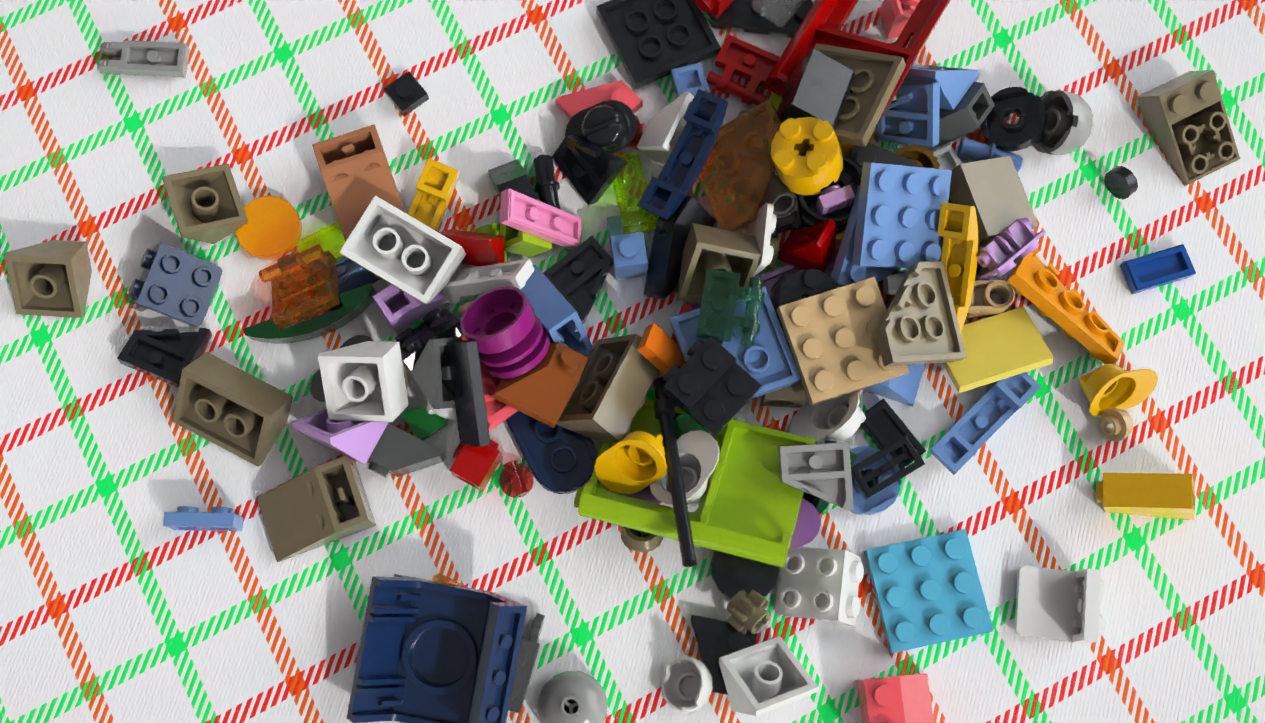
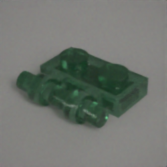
M706 269L696 337L709 339L712 336L715 340L730 342L733 329L742 332V345L754 346L755 336L760 332L761 322L758 320L759 307L764 303L765 292L762 291L763 279L750 277L748 288L739 287L740 273ZM737 300L746 303L744 317L734 316Z

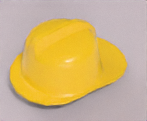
M1108 363L1089 374L1081 376L1079 383L1083 387L1085 397L1090 402V414L1097 417L1110 408L1125 410L1143 402L1152 394L1157 386L1158 377L1156 372L1151 369L1127 371L1115 364Z
M634 431L629 433L623 440L603 451L597 457L594 466L596 477L600 483L610 491L619 494H632L660 480L667 470L665 450L662 445L663 436L660 433L654 436L645 431Z

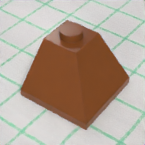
M559 342L550 343L546 356L537 366L515 378L501 379L492 397L554 428L579 382L588 357Z

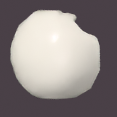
M679 655L677 660L665 666V675L661 682L662 696L671 708L687 713L695 711L707 703L713 690L712 675L704 663L690 656Z

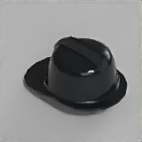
M615 100L603 101L575 114L566 126L565 137L576 134L610 153H615L628 146L634 139L637 130L636 116L631 108L623 102Z

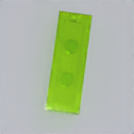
M639 153L617 155L626 162L612 182L623 233L656 229L655 215L637 206L647 188Z

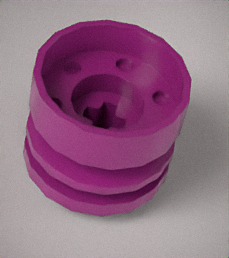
M507 286L483 293L466 308L460 320L462 333L467 340L477 341L479 359L483 362L486 370L497 378H515L529 372L542 361L550 346V339L546 329L542 326L540 319L535 316L532 305L519 288Z

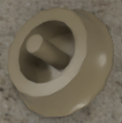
M623 527L621 531L623 544L636 552L655 550L663 541L661 536Z

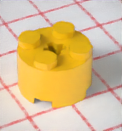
M813 117L789 118L781 123L771 143V158L781 182L791 192L803 196L817 195L821 193V189L829 186L833 181L835 183L843 170V155L838 138L830 123Z

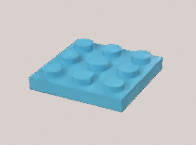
M966 529L864 551L889 654L993 632Z

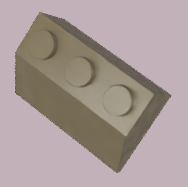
M632 334L599 339L596 342L579 382L556 423L557 425L600 443H616L628 435L631 429L630 424L637 411L643 406L645 395L651 383L659 375V370L637 351L641 336Z
M205 352L182 369L172 422L259 467L264 462L287 423L293 396Z

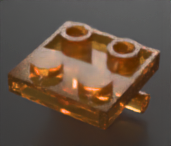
M319 244L300 253L298 251L289 253L278 258L276 264L259 271V277L262 282L271 281L273 323L279 329L299 323L310 316L340 304L336 258L329 250L324 252Z

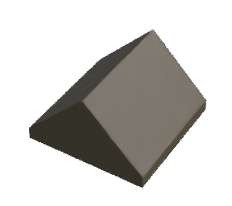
M229 163L162 176L182 238L215 244L248 223Z

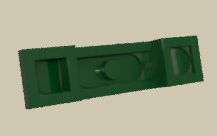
M369 283L341 293L339 296L343 307L284 328L281 321L272 318L244 328L243 331L245 336L250 339L264 343H295L311 340L331 333L354 320L374 301L373 296L377 294V290Z

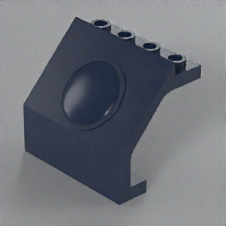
M394 574V577L372 576L346 719L353 723L399 721L404 723H506L527 606L494 592Z

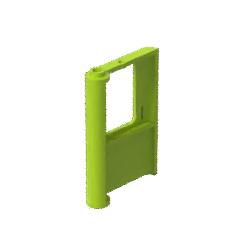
M645 399L643 406L637 411L630 424L631 429L629 433L645 431L654 436L659 433L661 434L660 421L656 419L654 412L655 401ZM674 406L676 415L673 417V422L678 416L686 413L678 406ZM732 419L714 438L719 447L718 463L708 478L707 489L700 499L697 510L689 512L694 545L784 568L804 491L780 482L777 446L816 444L817 439ZM603 443L599 455L616 443ZM595 469L593 470L590 482H587L584 488H578L574 499V507L578 508L580 516L679 541L674 509L672 507L609 492L596 477Z

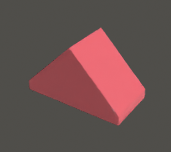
M883 0L879 14L886 39L899 37L920 0Z

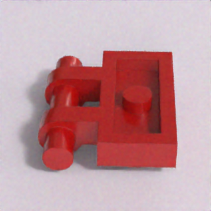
M728 34L714 66L724 71L721 75L710 71L706 80L709 85L716 87L715 91L719 93H730L741 98V102L750 106L752 103L763 108L767 96L757 92L759 86L770 90L766 85V79L780 57ZM735 74L750 81L747 87L732 81L733 75Z

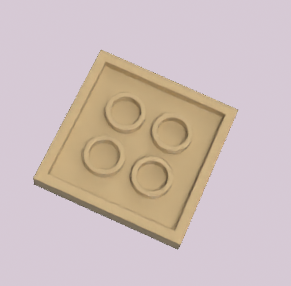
M875 277L781 305L777 308L810 406L909 373L907 365L886 367L883 365L876 332L887 309Z

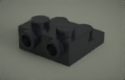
M711 336L706 342L699 339L687 352L690 359L682 367L676 363L663 377L667 382L664 385L663 392L715 438L761 389L762 385L736 363L737 359Z

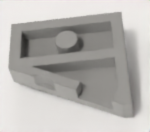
M849 442L777 446L780 482L843 509L854 510Z

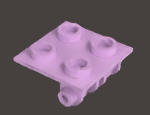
M1026 217L1016 219L1014 223L1000 233V236H996L993 241L979 250L977 262L984 268L976 274L975 281L991 280L997 274L999 277L1006 274L1015 267L1016 264L1013 260L1020 255L1022 257L1028 255L1039 246L1037 240L1046 231L1042 230L1035 234L1032 230L1033 223L1030 219Z

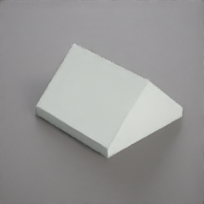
M781 636L719 658L720 669L733 712L757 716L818 691L816 683Z

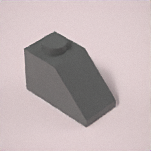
M388 423L367 462L370 463L368 469L386 478L388 473L399 477L442 463L446 455L443 450Z

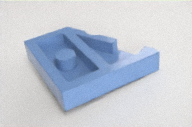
M932 82L892 101L876 125V140L929 147L938 145L940 82Z

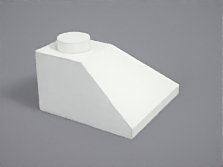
M690 92L682 93L650 119L637 145L644 154L661 167H664L687 123L684 120V116L694 98ZM723 124L711 153L696 180L697 182L703 181L715 156L713 149L727 131Z

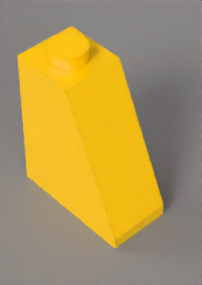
M1103 473V482H1097V503H1103V508L1107 513L1195 520V485L1192 474Z

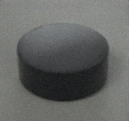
M1123 166L1114 167L1104 177L1107 190L1118 199H1127L1138 189L1135 175Z

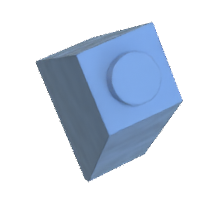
M534 265V272L527 279L526 285L520 290L526 295L534 309L535 316L540 319L542 326L546 329L550 343L559 342L586 356L593 350V346L577 311L542 271Z

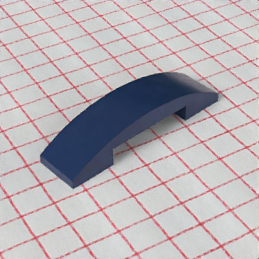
M698 89L684 116V120L687 123L658 179L652 177L637 205L639 208L665 220H668L693 187L711 153L726 114L727 100Z

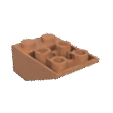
M375 124L312 144L345 241H347L375 195L406 213Z

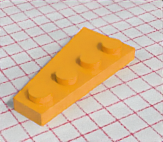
M1038 248L1024 257L1020 256L1007 280L1014 290L1036 305L1041 314L1050 317L1056 322L1067 336L1076 339L1082 344L1093 358L1102 361L1104 364H1114L1117 362L1125 344L1123 340L1096 311L1089 313L1085 309L1083 297L1075 288L1072 290L1066 289L1057 279L1060 272L1051 263L1046 267L1036 256L1040 252Z

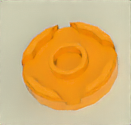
M262 196L250 201L243 207L248 223L237 229L235 234L239 244L251 256L262 260H275L283 257L282 254L288 251L291 252L297 246L302 235V222L296 209L287 200L276 196Z

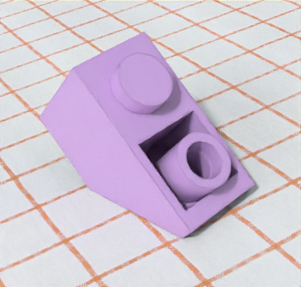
M392 284L373 296L396 334L448 302L443 296V289L426 305Z

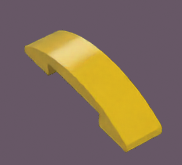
M428 158L415 186L418 191L407 214L433 230L438 231L449 205L459 171Z
M941 202L937 236L944 237L941 261L944 262L960 331H962L969 310L976 277L978 256L977 216L975 206Z

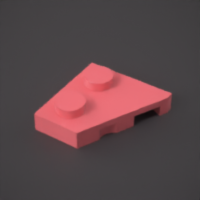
M622 80L559 96L555 99L556 106L569 119L586 108L609 100L623 102L631 108L634 114L643 107V101Z

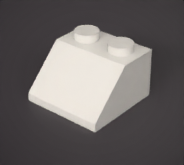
M366 341L318 355L329 420L393 422L408 406L399 342Z

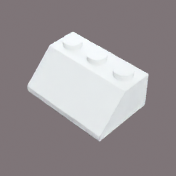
M376 195L339 252L426 305L450 282L466 256L462 246Z

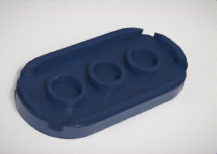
M520 411L515 412L506 419L533 476L543 488L557 494H570L576 492L579 487L584 488L585 484L590 482L597 459L596 449L590 438L557 424L552 428Z

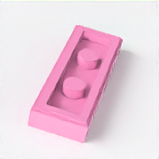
M506 189L501 192L500 223L570 250H574L581 244L580 217L512 189Z

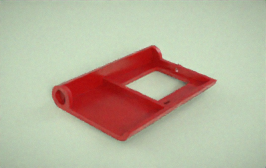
M815 0L768 75L766 85L772 92L783 97L794 67L814 49L816 44L903 57L906 67L879 119L880 121L951 0H920L899 37L891 44L841 31L842 26L858 0Z

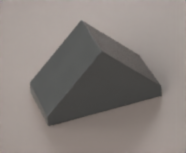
M461 337L429 339L410 373L433 409L455 407L447 342L461 340Z

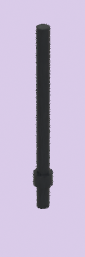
M660 377L653 381L656 396L654 412L656 419L660 421L661 434L663 436L682 565L684 567H692L697 564L673 422V417L676 415L674 402L663 392L664 385L667 382L663 377Z

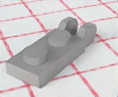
M132 40L104 42L100 47L102 54L121 58L120 60H99L97 68L100 72L110 75H121L123 73V75L186 77L190 48L185 43Z

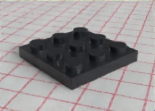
M610 0L596 6L597 14L635 89L671 75V69L696 64L718 55L721 49L706 18L693 0Z

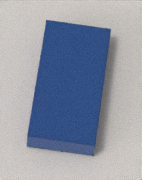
M1184 244L1124 261L1120 265L1132 295L1190 278L1196 274Z

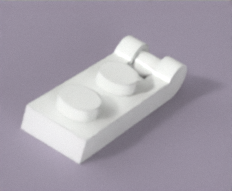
M530 259L461 269L454 276L453 281L446 285L442 293L448 302L458 303L463 296L482 295L495 288L510 286L522 289L535 269Z

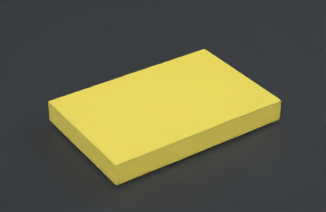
M1023 306L963 325L961 335L967 358L958 362H946L943 365L958 393L1050 365L1053 362L1054 356Z

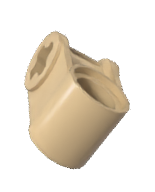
M1005 280L975 281L966 319L991 317L1005 312L1015 299L1013 286ZM990 293L1000 295L1003 299V304L993 302L990 298Z

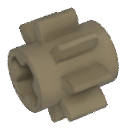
M754 589L749 594L742 590L734 595L727 605V611L732 614L727 619V622L742 634H745L747 630L755 634L767 624L770 618V613L765 610L770 602Z

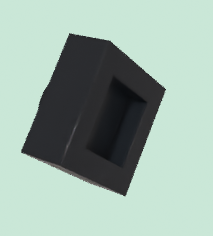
M409 71L384 88L386 96L403 116H406L429 99L427 92Z

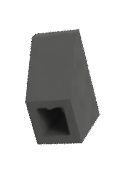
M974 82L954 110L940 109L939 144L933 148L966 135L980 127L995 106L984 83Z

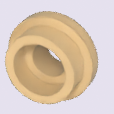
M1110 408L1101 415L1100 426L1108 439L1118 442L1126 439L1132 432L1133 420L1127 411Z

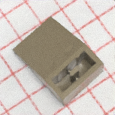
M1214 70L1189 71L1137 96L1146 127L1184 185H1189L1240 159Z
M348 455L316 466L257 497L277 562L376 526L356 463Z

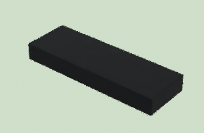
M455 340L447 342L460 444L477 447L489 445L490 436L477 341Z

